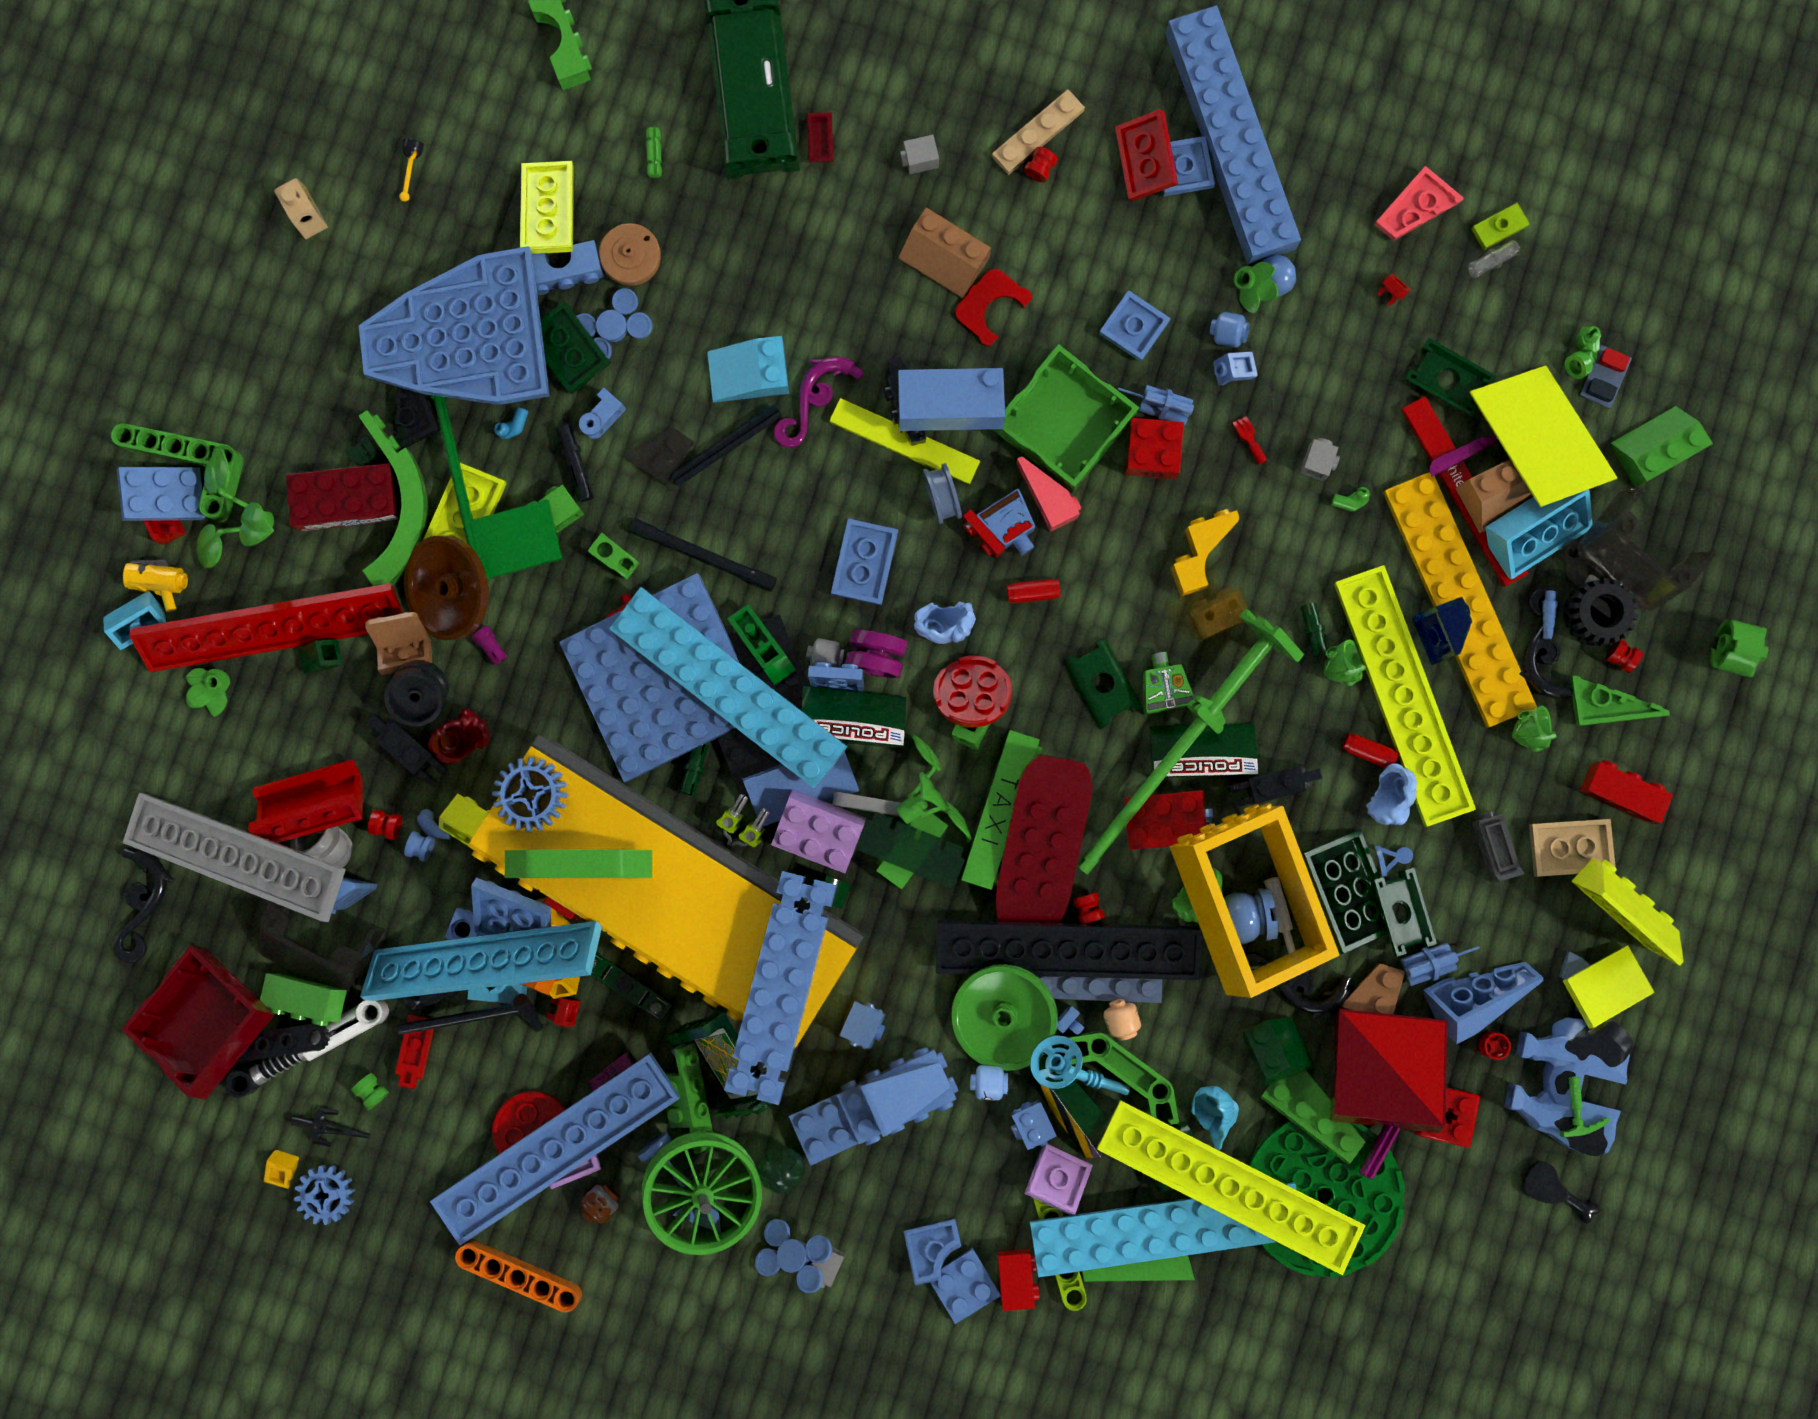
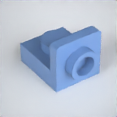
M1252 352L1227 353L1213 362L1214 373L1219 386L1225 385L1230 381L1252 380L1258 376Z

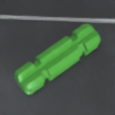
M649 127L646 130L647 173L650 178H659L662 176L661 132L658 127Z

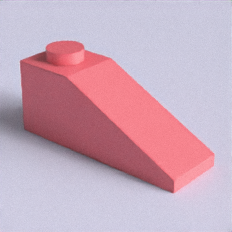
M1024 457L1017 458L1016 465L1049 531L1051 532L1078 519L1081 506L1075 496L1071 497L1067 489Z

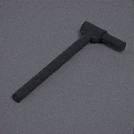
M518 994L511 1004L398 1024L397 1031L399 1035L513 1014L522 1016L527 1020L535 1032L541 1031L543 1024L536 1015V1009L527 995Z

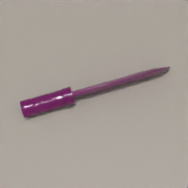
M1495 433L1485 438L1480 437L1476 441L1433 460L1430 465L1431 477L1498 443L1499 440Z

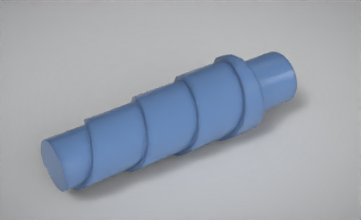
M1549 590L1545 591V600L1542 601L1543 639H1552L1558 606L1556 591Z

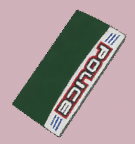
M808 686L802 687L800 710L842 743L896 749L904 747L906 697Z
M1224 724L1223 731L1219 734L1206 727L1165 778L1259 775L1254 724ZM1190 725L1149 727L1151 773Z

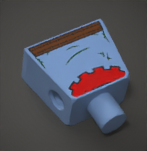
M1019 489L977 514V517L1002 543L1005 549L1014 544L1022 556L1034 548L1027 535L1034 531L1035 524Z

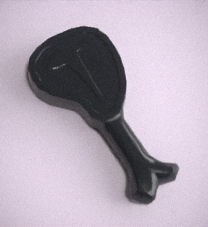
M1545 1161L1533 1163L1523 1176L1522 1190L1532 1199L1550 1204L1565 1202L1582 1214L1583 1222L1586 1224L1591 1222L1593 1215L1600 1212L1598 1204L1585 1203L1569 1193L1567 1188L1561 1185L1556 1169Z

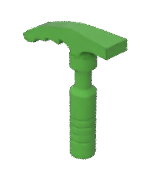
M1569 1077L1571 1108L1574 1111L1572 1125H1574V1128L1560 1131V1136L1586 1135L1604 1127L1611 1121L1610 1118L1604 1117L1601 1118V1121L1587 1124V1127L1583 1126L1584 1122L1581 1119L1580 1111L1582 1109L1580 1077Z

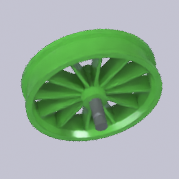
M703 1131L679 1136L665 1144L654 1155L643 1176L641 1196L647 1223L660 1241L682 1253L707 1255L729 1248L748 1233L760 1211L762 1187L756 1166L745 1148L725 1135ZM706 1146L708 1151L703 1175L697 1176L688 1149ZM713 1148H720L731 1153L713 1175L708 1178ZM685 1151L694 1176L691 1180L668 1163L672 1157L680 1152ZM736 1158L748 1170L717 1182ZM664 1167L687 1185V1187L654 1183L661 1168ZM751 1179V1195L720 1191ZM651 1191L683 1195L655 1207L651 1205ZM715 1199L749 1204L739 1219ZM688 1203L667 1228L656 1217L658 1214ZM711 1205L735 1223L730 1229L719 1235L710 1213ZM696 1207L690 1238L673 1233L692 1209ZM700 1212L708 1214L715 1236L695 1239Z

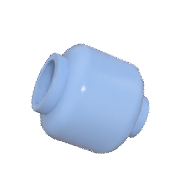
M980 1065L976 1069V1074H970V1090H975L976 1098L979 1100L998 1101L1002 1099L1003 1094L1008 1092V1073H1004L1001 1067Z

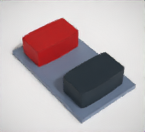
M1601 345L1597 353V359L1593 363V369L1587 376L1580 396L1611 409L1632 358Z

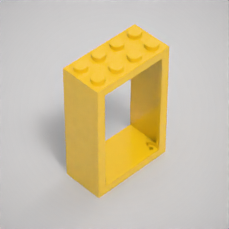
M1271 803L1261 806L1259 804L1249 806L1243 809L1244 814L1226 816L1222 818L1223 823L1216 826L1215 824L1206 825L1199 829L1201 833L1194 836L1192 833L1177 838L1178 843L1170 846L1225 994L1229 996L1252 998L1340 956L1283 806H1272ZM1260 828L1305 946L1251 971L1206 852Z

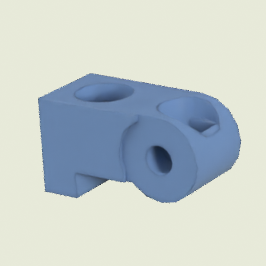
M605 388L597 394L601 401L590 413L584 414L579 420L581 431L591 439L601 437L626 410L624 405Z

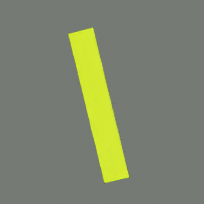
M841 398L830 419V423L933 470L940 469L941 464L946 463L951 477L967 485H970L980 464V460L926 437L925 443L911 446L905 433H900L898 424L894 425L892 421Z

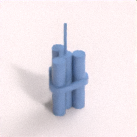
M1146 385L1143 396L1118 388L1120 391L1143 398L1139 412L1155 416L1157 420L1184 422L1185 426L1194 408L1192 399L1174 394L1170 389L1165 391Z
M1445 943L1430 949L1427 947L1422 948L1421 952L1400 959V963L1405 971L1409 986H1413L1430 979L1432 981L1438 980L1439 976L1456 971V962H1459L1458 956L1480 949V947L1478 946L1456 954L1451 951L1449 944Z

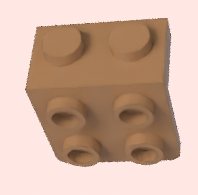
M404 612L399 615L377 617L365 622V628L377 647V662L380 675L395 673L402 664L411 660H424L432 663L431 639L417 613Z

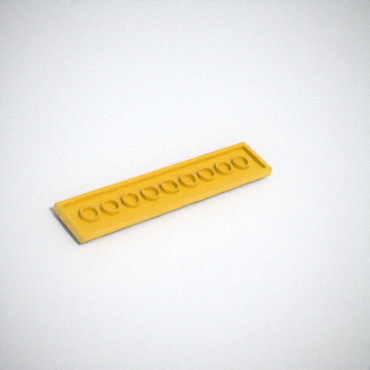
M1430 472L1383 492L1384 497L1486 727L1489 728L1516 717L1522 711L1536 708V703L1524 677L1520 675V667L1435 476L1431 477Z

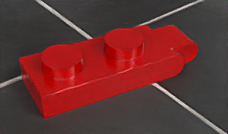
M409 1014L407 1023L431 1018ZM434 1029L404 1034L395 1072L396 1075H400L398 1086L415 1089L418 1079H423Z

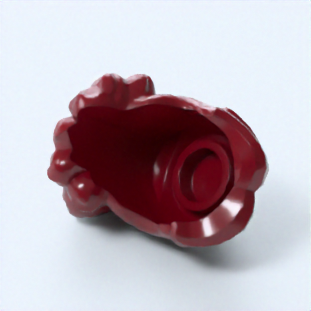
M463 709L460 711L457 719L446 721L433 731L428 748L435 754L439 763H457L476 748L483 749L484 746H488L490 730L487 728L486 721L480 719L475 712Z

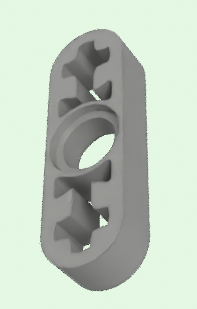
M834 792L832 805L900 817L896 810V807L901 804L899 802Z

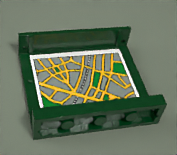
M724 1012L686 1022L666 1036L670 1046L689 1041L696 1043L697 1051L729 1103L713 1114L714 1118L725 1117L728 1119L733 1115L739 1117L743 1114L748 1116L752 1113L757 1115L770 1106L768 1102L757 1100L758 1092L749 1090L746 1096L724 1091L729 1069L732 1066L737 1067L739 1059L733 1058L738 1034ZM757 1065L753 1066V1071L756 1070L755 1074L760 1076L762 1073Z

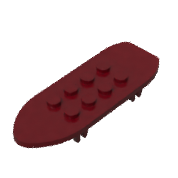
M1041 754L1035 756L1023 770L1017 785L996 886L995 905L999 921L1060 923L1071 895L1092 797V778L1085 763Z

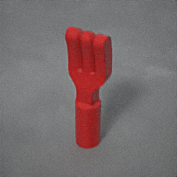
M1247 416L1232 422L1240 439L1246 441L1249 445V449L1257 464L1261 465L1266 462L1267 458L1253 437L1255 430Z

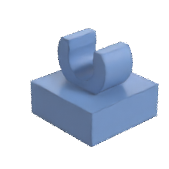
M1069 1005L1059 1016L1057 1029L1064 1033L1069 1028L1078 1036L1084 1029L1075 1020L1080 1013Z

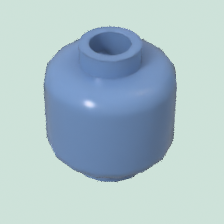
M1222 312L1217 320H1212L1210 334L1214 335V341L1217 345L1238 348L1241 343L1247 341L1250 324L1246 322L1245 317L1241 314Z

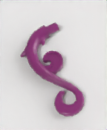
M838 356L810 359L814 366L805 375L799 392L800 432L794 438L788 437L785 434V429L790 425H796V420L793 418L779 420L773 430L774 438L778 444L786 448H795L803 442L808 428L809 403L816 407H823L831 401L833 395L831 387L822 382L816 385L820 392L814 394L812 387L815 381L822 374L829 371H834L833 375L844 373L848 376L850 374L860 380L864 371L856 367L855 362Z

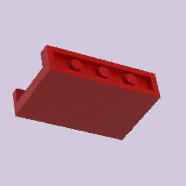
M345 761L254 787L252 793L258 803L257 819L249 823L248 830L251 834L280 843L361 820L363 810V777L355 761Z

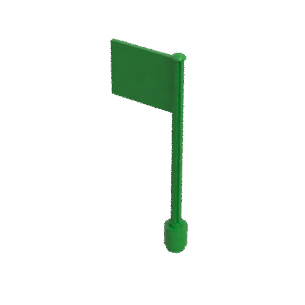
M425 394V396L431 397L435 403L466 541L480 558L488 583L492 578L563 560L549 500L473 519L445 397Z

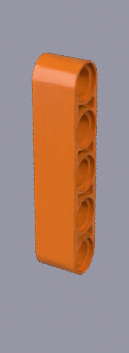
M468 1241L456 1252V1263L462 1269L558 1311L570 1312L581 1301L582 1291L577 1284L481 1242ZM465 1249H471L475 1252V1261H469L465 1257ZM489 1260H497L500 1264V1271L491 1270ZM514 1270L523 1272L525 1275L524 1282H518L514 1279ZM538 1281L547 1282L550 1288L549 1292H541L538 1289ZM562 1292L572 1293L574 1302L566 1303L562 1299Z

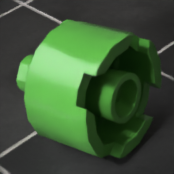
M1724 620L1715 634L1716 637H1720L1717 649L1711 648V666L1720 671L1753 677L1759 661L1763 662L1767 658L1768 646H1764L1767 629L1738 620Z

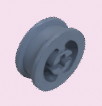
M943 463L940 469L930 472L927 469H923L927 493L938 524H943V519L956 516L957 519L962 518L958 496L947 464Z

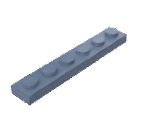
M1037 976L1047 986L1054 999L1096 1001L1124 999L1125 1002L1162 1003V979Z

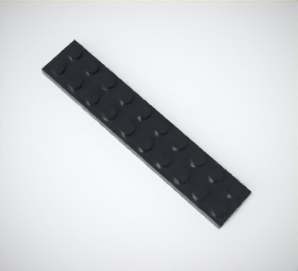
M937 920L936 974L972 975L988 966L1007 964L1026 969L1036 976L1199 980L1202 931L1200 927Z

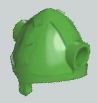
M1346 640L1338 646L1330 647L1326 651L1327 659L1324 664V676L1330 680L1342 682L1345 686H1351L1362 679L1365 666L1358 646L1354 641Z
M1542 705L1533 710H1525L1518 714V721L1514 726L1512 738L1517 743L1530 747L1533 752L1549 748L1551 739L1557 738L1555 731L1552 732L1551 718L1547 708Z

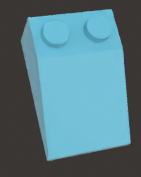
M782 336L757 338L707 352L713 403L789 394Z

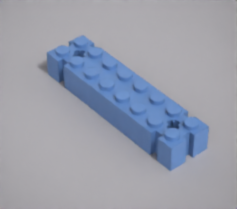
M784 871L781 873L776 892L783 894L780 905L773 904L733 1054V1058L739 1059L738 1066H732L729 1069L724 1091L746 1096L749 1090L758 1092L757 1100L779 1105L786 1083L785 1079L780 1078L781 1071L787 1072L791 1064L829 917L822 916L824 907H832L837 885L819 880H814L813 886L804 884L805 877ZM805 897L808 899L806 903H810V909H805L803 913L797 911L799 907L796 908L795 904L796 901H801ZM762 1062L765 1064L763 1068L766 1067L767 1072H763L759 1076L755 1074L756 1070L753 1071V1066Z

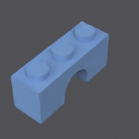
M594 240L573 245L570 262L563 268L551 267L545 253L532 254L537 295L547 294L549 290L556 288L561 290L570 289L577 283L592 284L599 281V278H604L603 268L599 260V250Z

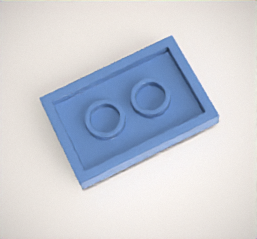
M119 467L117 469L122 521L204 520L205 516L199 509L202 495L200 468Z
M848 518L831 595L882 606L898 529Z
M816 662L815 666H809L808 678L811 687L863 692V669H858L857 665L842 664V668L831 667L830 663Z

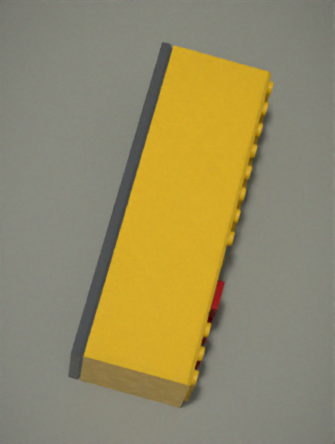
M538 734L533 742L535 747L531 746L523 759L526 766L529 757L535 758L536 765L540 759L546 760L545 768L549 764L555 765L552 775L556 772L563 774L557 780V783L567 782V786L561 788L560 792L568 793V798L560 797L559 801L567 805L566 808L557 807L556 811L561 814V817L556 818L551 815L550 818L553 820L552 826H548L543 820V830H537L534 823L532 832H527L525 823L521 830L515 829L516 820L513 824L507 825L505 822L509 814L499 817L498 813L504 807H494L493 805L469 842L468 847L474 850L472 855L485 863L486 861L489 863L494 862L497 864L495 870L505 875V850H652V878H519L518 884L531 892L532 890L536 892L538 890L545 894L547 897L543 903L570 920L597 921L602 926L601 930L612 936L611 943L623 950L628 946L636 951L633 955L635 958L645 964L655 963L658 965L656 971L669 979L674 976L682 980L679 984L681 987L691 993L698 990L705 995L703 998L705 1002L715 1008L722 1005L728 1009L726 1015L737 1022H741L773 904L780 905L783 894L776 893L779 880L559 743ZM529 772L530 778L533 779L536 786L549 785L548 780L542 774ZM521 776L512 784L510 796L520 789L519 779H521ZM528 788L525 796L521 798L531 799L532 801L536 793L540 791ZM551 793L541 799L540 813L549 805ZM525 803L512 804L514 810L521 816L532 817L531 811L528 810ZM803 897L801 901H796L795 907H799L798 912L803 913L805 909H810V903H806L808 901L807 898ZM825 909L822 916L829 917L795 1048L800 1043L866 936Z

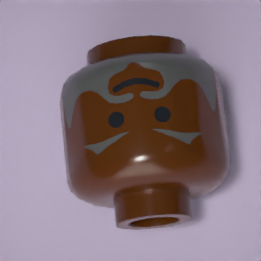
M608 1183L593 1185L580 1200L583 1209L581 1215L591 1224L594 1221L600 1224L606 1223L620 1208L618 1201L620 1195Z

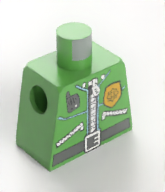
M1167 652L1152 654L1154 669L1143 672L1144 715L1188 707V703L1191 700H1195L1182 665L1169 666Z

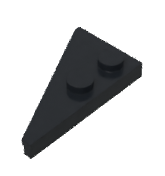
M400 387L396 388V441L401 447L397 451H401L440 432L441 429L429 398L425 394Z

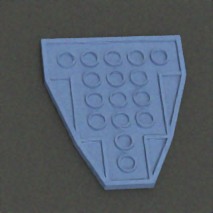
M529 246L478 255L406 292L359 325L363 372L367 378L420 394L496 405L550 396L533 256Z

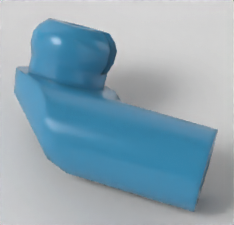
M516 407L512 421L506 423L499 422L495 425V434L501 439H509L520 434L523 430L528 411Z

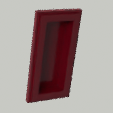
M832 112L806 113L809 163L834 162Z

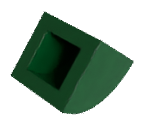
M338 639L314 641L298 649L304 674L325 671L343 665Z
M826 875L824 882L837 885L832 906L843 909L852 884Z

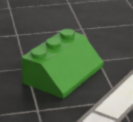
M1675 406L1613 441L1609 446L1636 488L1713 443L1698 420Z

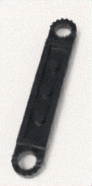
M307 1024L261 1031L236 1063L321 1051L329 1044V1030L326 1026ZM318 1030L320 1040L314 1045L310 1042L312 1032Z

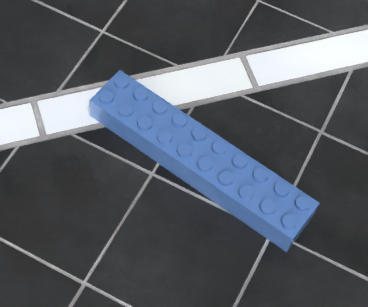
M1216 5L1169 20L1165 35L1201 136H1206L1210 161L1247 265L1260 262L1272 255H1282L1296 250L1301 242V238L1218 6Z

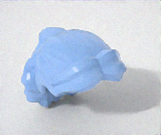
M959 601L955 607L941 608L934 605V603H930L915 613L916 622L914 623V629L918 635L938 644L963 641L966 636L970 635V630L973 628L976 620L972 604Z
M1391 764L1380 774L1379 787L1366 807L1368 808V814L1377 823L1403 825L1410 815V806L1416 799L1417 781L1416 776L1409 769L1399 764Z

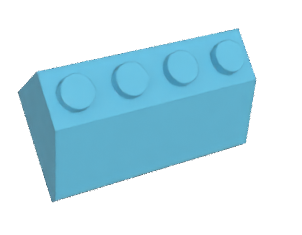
M1583 491L1540 507L1535 498L1532 497L1486 526L1488 547L1508 578L1512 580L1593 528L1590 491Z

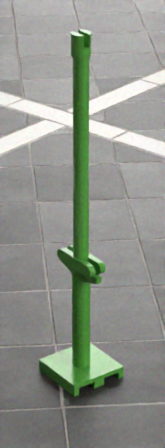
M1245 608L1239 617L1259 639L1210 699L1198 695L1195 700H1191L1188 703V709L1197 718L1090 850L1086 851L1077 862L1079 869L1087 875L1099 862V858L1206 727L1217 734L1223 731V725L1226 721L1221 710L1271 648L1297 663L1300 661L1304 654L1279 626L1276 625L1273 628L1266 619L1261 616L1256 618Z

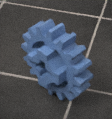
M321 1165L318 1167V1171L312 1168L308 1170L309 1176L303 1175L300 1177L303 1185L295 1187V1190L300 1192V1195L295 1197L294 1201H301L302 1205L297 1208V1211H306L304 1215L305 1220L312 1216L314 1217L313 1224L319 1223L322 1219L324 1225L331 1223V1218L336 1222L341 1219V1214L345 1215L350 1211L346 1205L354 1203V1199L350 1198L349 1194L355 1192V1189L348 1188V1184L351 1183L352 1179L345 1180L343 1178L345 1170L336 1173L335 1165L329 1167L328 1171L325 1165ZM316 1179L314 1189L309 1191L312 1182ZM321 1191L328 1193L329 1197L326 1199V1196H321ZM341 1198L339 1205L333 1210L335 1207L334 1202Z

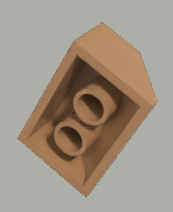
M926 207L913 226L898 259L963 299L989 260L991 247Z
M1511 459L1467 480L1455 488L1479 533L1486 531V526L1533 497Z

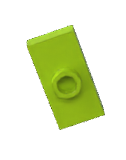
M1515 203L1474 225L1471 230L1484 251L1527 228L1530 223L1519 204Z

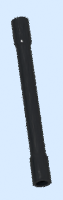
M634 518L631 523L630 533L649 541H655L719 568L769 592H772L775 587L777 578L737 563L664 532L656 526Z

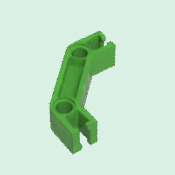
M505 850L504 878H652V850Z
M1101 1032L1065 1036L1074 1042H1085L1087 1052L1082 1054L1083 1063L1097 1061L1142 1094L1146 1099L1148 1115L1156 1118V1104L1167 1102L1170 1114L1168 1124L1179 1123L1174 1089L1168 1080ZM1095 1039H1103L1105 1043L1104 1050L1099 1053L1093 1052L1091 1044ZM1076 1056L1071 1059L1072 1064H1076ZM1157 1084H1163L1165 1086L1164 1095L1159 1098L1154 1097L1152 1093L1153 1087Z

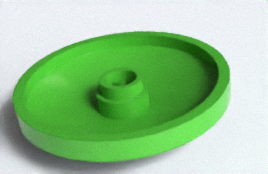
M999 964L980 969L963 983L953 1002L952 1025L961 1047L975 1061L985 1066L1001 1067L1004 1071H1010L1031 1065V1057L1035 1048L1043 1040L1056 1035L1058 1013L1051 992L1036 975L1018 966Z

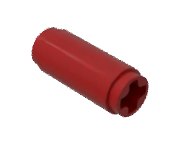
M1045 579L1007 585L1008 602H1014L1015 604L1060 598L1059 580Z
M1348 733L1342 746V750H1345L1346 753L1383 768L1395 764L1398 757V752L1394 751V749L1355 733Z

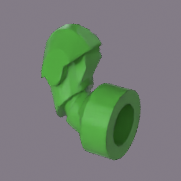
M1595 326L1583 327L1579 331L1576 346L1580 351L1573 353L1565 360V369L1574 379H1582L1590 374L1593 369V363L1597 359V353L1600 350L1601 332Z

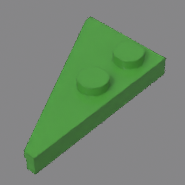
M1579 676L1569 677L1570 687L1573 689L1572 701L1576 726L1670 715L1669 710L1662 708L1660 705L1636 699L1635 696L1580 679L1581 677Z

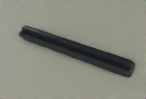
M772 405L672 472L671 478L677 486L682 485L782 417L781 412L775 405Z

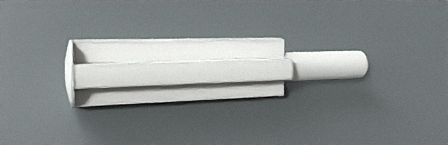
M1273 877L1265 880L1264 884L1271 891L1275 904L1272 912L1275 921L1278 923V932L1283 933L1289 954L1295 951L1290 932L1293 926L1279 877Z

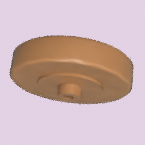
M626 223L612 228L603 237L599 246V260L604 272L611 280L624 286H636L647 282L655 275L661 262V250L656 237L650 230L638 224Z

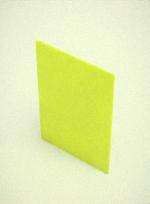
M1546 365L1469 392L1540 507L1617 479L1614 471Z

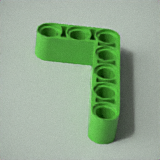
M118 424L113 428L111 432L112 441L129 452L205 468L212 455L219 448H223L225 455L232 454V458L228 462L230 470L229 484L224 490L235 497L243 466V457L232 447L130 424ZM131 433L130 440L124 443L125 436ZM156 438V444L149 448L150 441ZM181 443L180 451L174 453V447ZM206 448V455L199 459V452ZM204 483L199 503L201 513L216 522L226 521L231 514L234 502L221 496L218 492L215 494L210 493ZM219 503V510L212 514V506Z

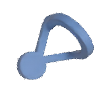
M1374 845L1382 877L1387 876V872L1397 862L1407 864L1413 859V853L1407 847H1401L1396 852L1380 847V845ZM1383 853L1396 858L1385 866Z

